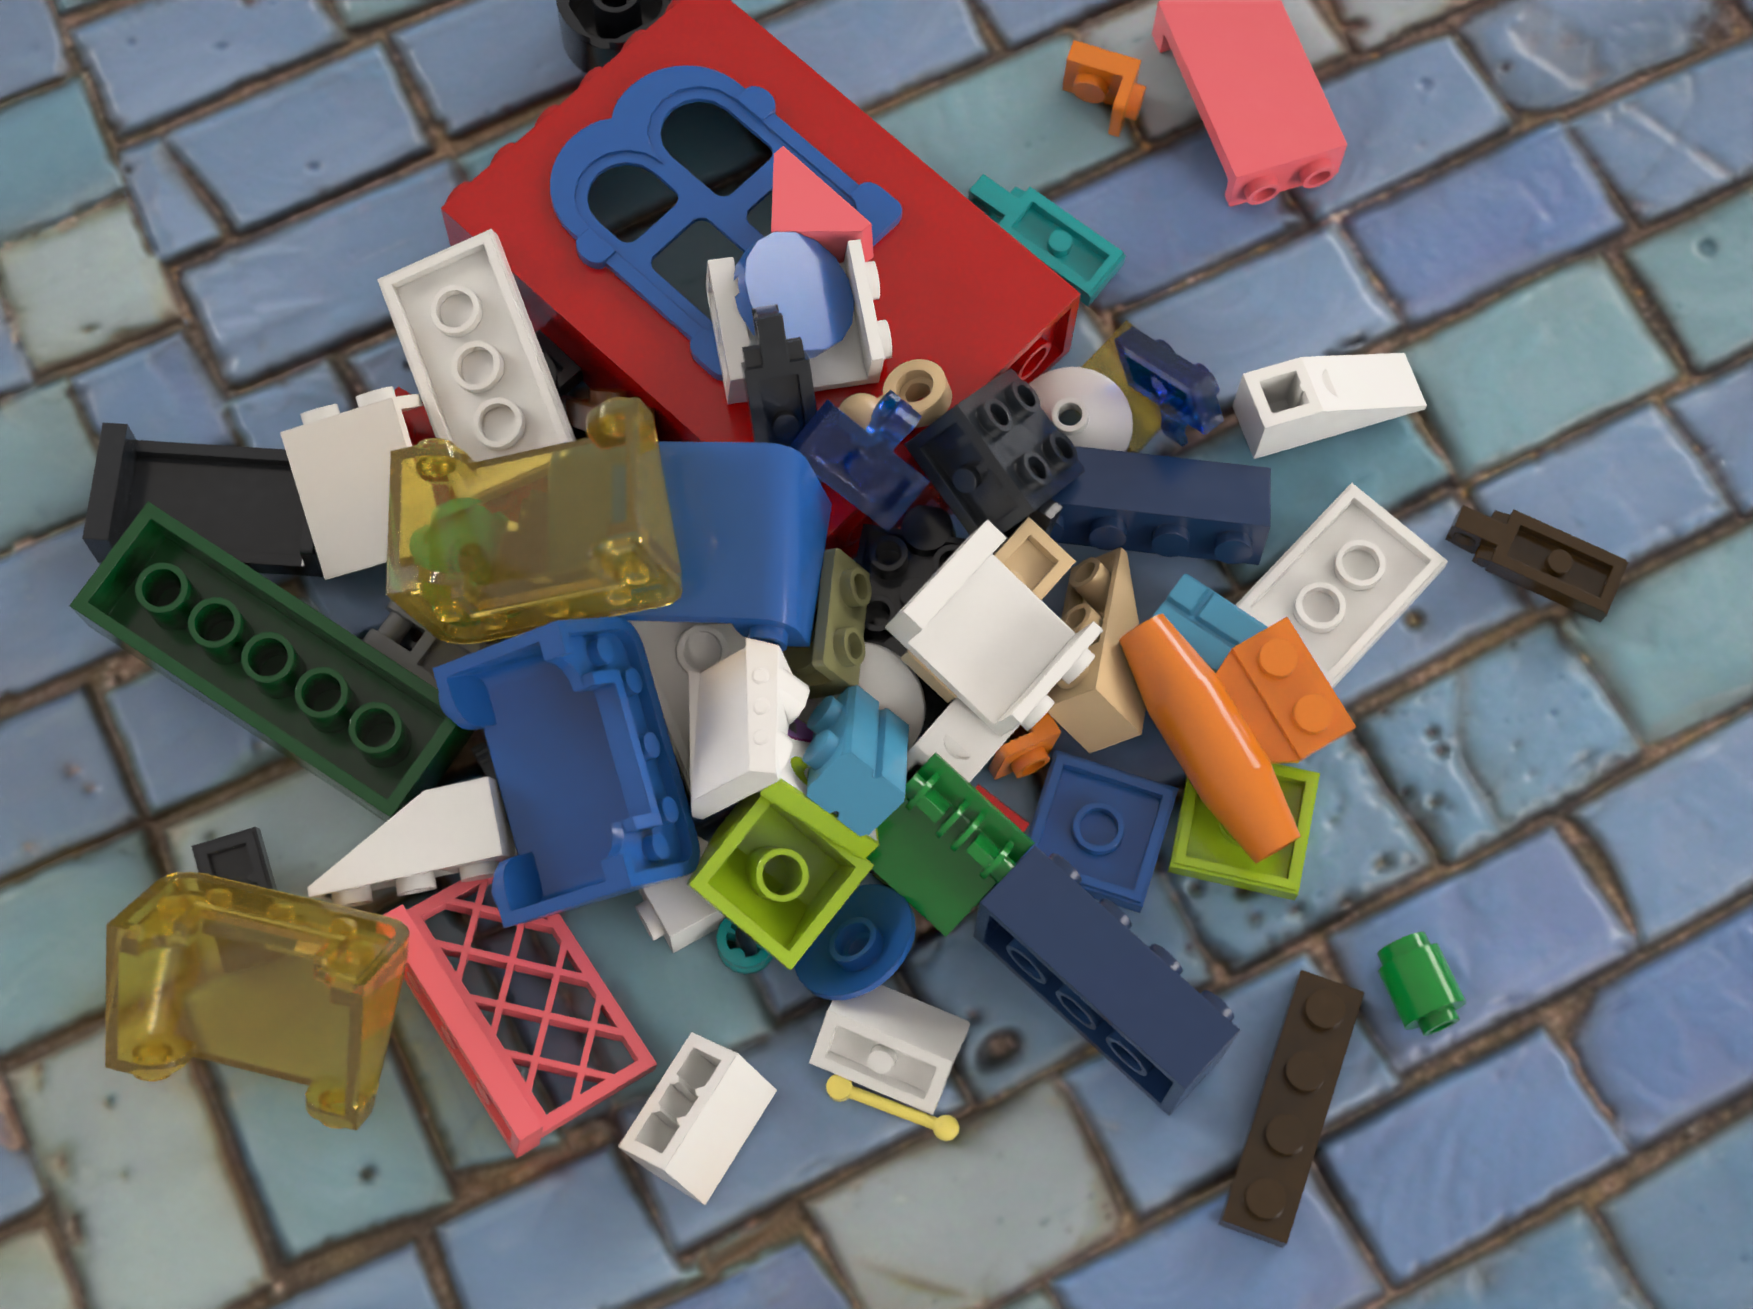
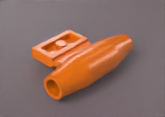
M1159 614L1146 620L1122 636L1119 642L1149 716L1203 804L1255 864L1299 839L1301 835L1272 764L1299 763L1349 734L1356 728V725L1289 618H1283L1233 647L1216 673L1164 614Z

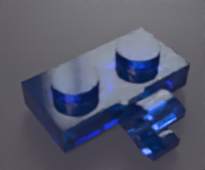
M1133 326L1114 339L1128 386L1159 405L1162 417L1161 429L1165 436L1183 447L1188 443L1185 434L1187 424L1206 435L1224 422L1217 399V394L1220 391L1219 385L1207 367L1200 363L1192 364L1176 354L1172 347L1164 340H1154Z
M889 390L878 402L866 429L827 399L789 445V447L801 452L807 458L819 479L888 532L930 482L921 472L893 451L903 438L916 427L922 415L892 390Z

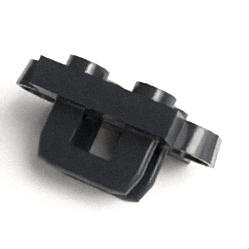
M926 505L912 507L905 514L900 529L863 523L856 563L870 573L869 580L871 584V599L866 608L864 642L881 645L899 656H902L908 650L885 626L966 540L965 538L956 537V530L952 519L943 508ZM917 675L922 687H924L927 683Z

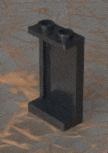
M102 423L82 537L98 563H102L149 501L258 573L323 577L285 449L136 440L128 424Z

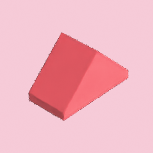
M784 146L774 153L771 233L797 232L814 239L835 256L839 263L844 262L848 241L861 239L865 262L873 258L872 223Z

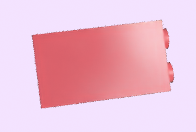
M1281 0L1158 1L1152 30L1153 39L1160 53L1171 50L1227 175L1228 184L1224 196L1230 207L1246 202L1250 205L1262 204L1274 198L1279 192L1302 185L1304 188H1315L1325 184L1338 173L1348 144Z

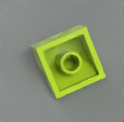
M760 791L740 800L716 829L687 885L788 970H792L874 865L866 858L863 860L851 854L760 795Z

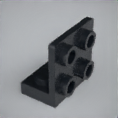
M1009 369L955 405L904 444L969 535L986 520H989L1003 534L1085 472V468L1078 459V454L1072 441L1056 429L1040 407V400L1035 390L1027 382L1021 380L1012 369Z

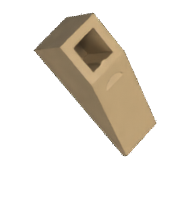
M1120 547L1096 558L1085 559L1077 566L1071 568L1061 620L1075 633H1078L1093 621L1103 629V632L1088 647L1095 655V658L1088 667L1070 684H1067L1061 678L1047 694L1055 702L1047 713L1089 754L1142 735L1146 706L1119 642L1122 636L1139 625L1128 555Z

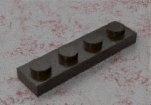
M1301 970L1297 975L1218 1225L1281 1248L1287 1245L1364 996L1363 991Z

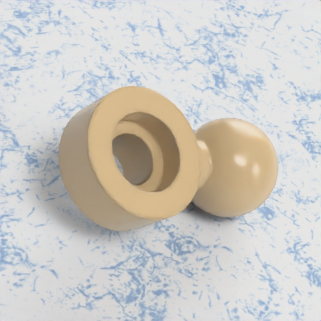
M925 359L907 361L896 367L888 375L884 383L882 396L876 398L867 393H857L847 397L837 410V428L847 441L853 444L866 445L879 439L886 429L887 422L892 419L907 427L918 428L928 426L948 411L952 402V390L944 371L938 364Z

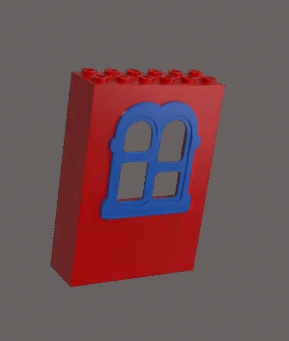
M672 0L666 8L664 15L646 30L640 29L633 33L625 42L622 51L604 67L598 66L589 71L574 93L560 105L554 104L545 109L529 132L516 143L511 142L500 148L484 171L471 182L465 181L452 190L445 204L441 207L450 246L492 229L500 239L535 333L540 329L581 367L584 378L582 381L590 388L627 390V400L655 408L654 442H754L747 402L727 404L712 321L652 268V261L697 221H707L743 252L756 241L765 237L747 221V215L773 191L774 153L784 146L872 223L874 257L869 261L876 263L880 282V298L873 300L877 321L887 320L891 333L892 358L884 359L878 383L815 392L827 472V481L820 483L832 503L825 550L839 548L850 558L854 559L857 556L863 523L888 527L932 484L904 446L906 442L928 426L918 428L907 427L892 419L887 422L882 436L873 443L866 445L853 444L847 441L837 428L836 414L840 404L847 397L857 393H867L876 398L882 396L884 383L888 375L899 365L915 359L932 361L938 364L944 371L952 390V402L948 411L1009 369L1014 370L1021 380L1029 384L1040 375L1048 372L1070 351L1081 293L731 0ZM705 102L715 104L724 109L766 144L773 153L772 157L732 194L718 196L676 161L663 146L661 138L663 123L672 111L684 104ZM626 165L640 167L652 173L678 196V202L637 240L629 243L622 242L605 228L592 214L588 204L590 187L595 180L611 168Z

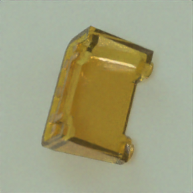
M638 396L633 398H610L588 413L586 418L588 438L475 462L466 452L456 447L453 442L442 438L425 439L415 446L391 451L386 595L433 636L454 644H474L512 637L556 620L612 617L663 607L679 600L683 593L682 564L655 421L651 411Z
M177 872L166 875L153 883L106 924L105 1068L132 1074L137 1079L143 1081H160L170 1077L172 1073L184 1067L193 1057L308 1085L305 1093V1107L309 1115L327 1127L336 1129L347 1128L357 1131L371 1115L375 1106L409 956L410 932L408 927L401 921L391 917L204 873Z

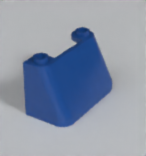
M571 441L559 444L554 450L549 473V623L556 620L612 616L622 617L627 621L732 623L736 631L744 638L779 645L782 652L787 649V646L810 647L832 503L807 458L801 452L781 444L766 442Z
M612 616L556 620L432 668L439 691V703L444 714L462 729H483L518 853L516 856L499 862L494 871L492 896L499 909L504 928L524 924L689 875L696 870L700 860V846L644 645L634 626L625 618Z

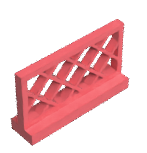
M494 877L469 882H461L460 880L407 910L402 904L380 916L379 940L517 1159L539 1146L542 1137L654 1071L657 1063L559 913L515 925L517 929L509 956L471 948L479 918L501 923L502 920L498 908L483 905L487 887L493 883ZM478 892L475 903L463 900ZM444 910L471 916L463 945L435 939L424 921ZM525 928L553 935L560 946L555 967L517 958ZM446 956L459 958L456 971ZM565 957L568 958L575 971L563 969ZM468 961L506 969L498 1000L469 993L462 982ZM514 971L552 980L544 1011L506 1002ZM559 982L588 989L595 1000L591 1021L552 1013ZM481 1010L494 1013L491 1026ZM600 1011L603 1012L611 1026L598 1023ZM502 1015L541 1023L533 1055L508 1050L503 1047L497 1037ZM548 1025L587 1034L580 1066L540 1057ZM594 1036L622 1042L634 1062L615 1074L587 1068ZM515 1065L529 1068L526 1081ZM537 1070L576 1078L571 1100L546 1114L532 1092ZM583 1080L598 1083L580 1094Z

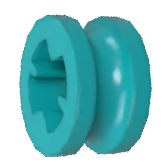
M725 917L719 925L716 935L718 954L723 964L733 972L743 975L755 974L765 969L773 960V956L757 943V954L750 957H745L741 948L730 950L727 945L728 940L736 942V930L739 928Z

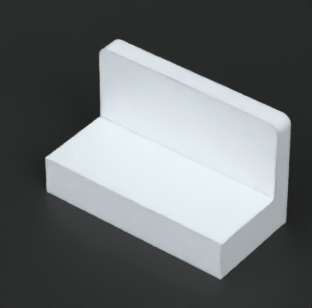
M880 985L864 995L847 1000L832 1001L824 1018L809 1063L933 1115L955 1058L967 1035L970 1023L963 1018Z

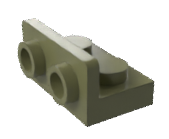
M839 548L828 549L824 552L810 647L787 646V649L782 652L792 674L808 685L810 690L808 699L841 694L848 686L859 685L860 666L865 658V642L863 637L866 608L871 599L870 573Z

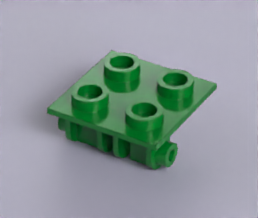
M935 752L906 784L905 801L877 827L879 846L866 859L874 865L872 870L947 937L980 900L1017 865L1016 862L1035 842Z

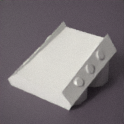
M745 637V648L701 673L688 670L691 815L694 818L703 820L780 780L781 770L789 760L793 747V740L788 736L789 725L793 723L804 709L810 690L808 685L792 674L779 645Z

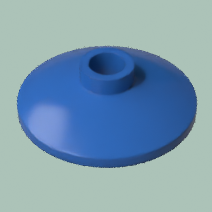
M879 884L858 886L794 966L799 980L812 994L828 1000L852 999L879 987L902 965L913 944L916 924L911 906L903 896L888 886Z

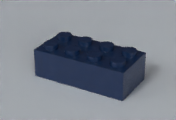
M1035 845L980 902L973 937L1170 1116L1222 1059L1238 1035L1240 1029L1231 1022L1234 1019V1014L1226 1003L1214 993L1203 990L1200 994L1180 976L1183 972L1181 965L1167 950L1157 944H1152L1148 947L1129 930L1132 927L1130 919L1117 905L1106 898H1102L1098 902L1079 885L1082 881L1081 876L1067 860L1056 853H1052L1048 857Z

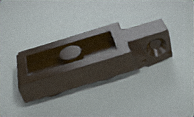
M1463 505L1456 514L1445 539L1467 552L1475 554L1472 562L1480 567H1485V571L1598 622H1601L1607 616L1629 563L1622 557L1515 509L1510 514L1495 510L1491 517Z

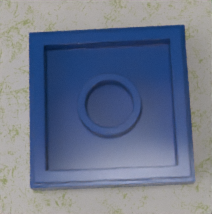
M1055 750L1028 832V837L1035 843L1020 860L1035 845L1048 857L1052 853H1056L1077 870L1082 879L1079 885L1097 900L1106 898L1119 907L1140 913L1179 788Z

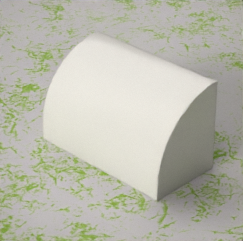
M691 1032L618 1147L660 1179L706 1205L777 1090L740 1054Z

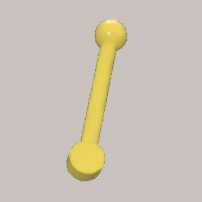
M836 1074L832 1075L827 1081V1093L834 1101L843 1102L850 1098L932 1129L935 1136L942 1141L953 1140L959 1133V1123L951 1115L945 1114L935 1117L853 1086L852 1081Z

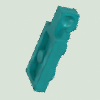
M983 174L968 191V199L1080 292V302L1087 307L1091 305L1124 265L1126 255L1122 250L1032 187L1024 191L1015 186L1009 192Z

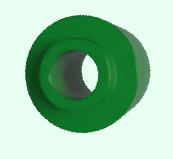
M1424 931L1402 937L1377 952V956L1382 964L1378 973L1406 1030L1420 1028L1423 1036H1428L1440 1032L1460 1020L1456 1010L1465 1005L1467 1001L1439 944H1431Z

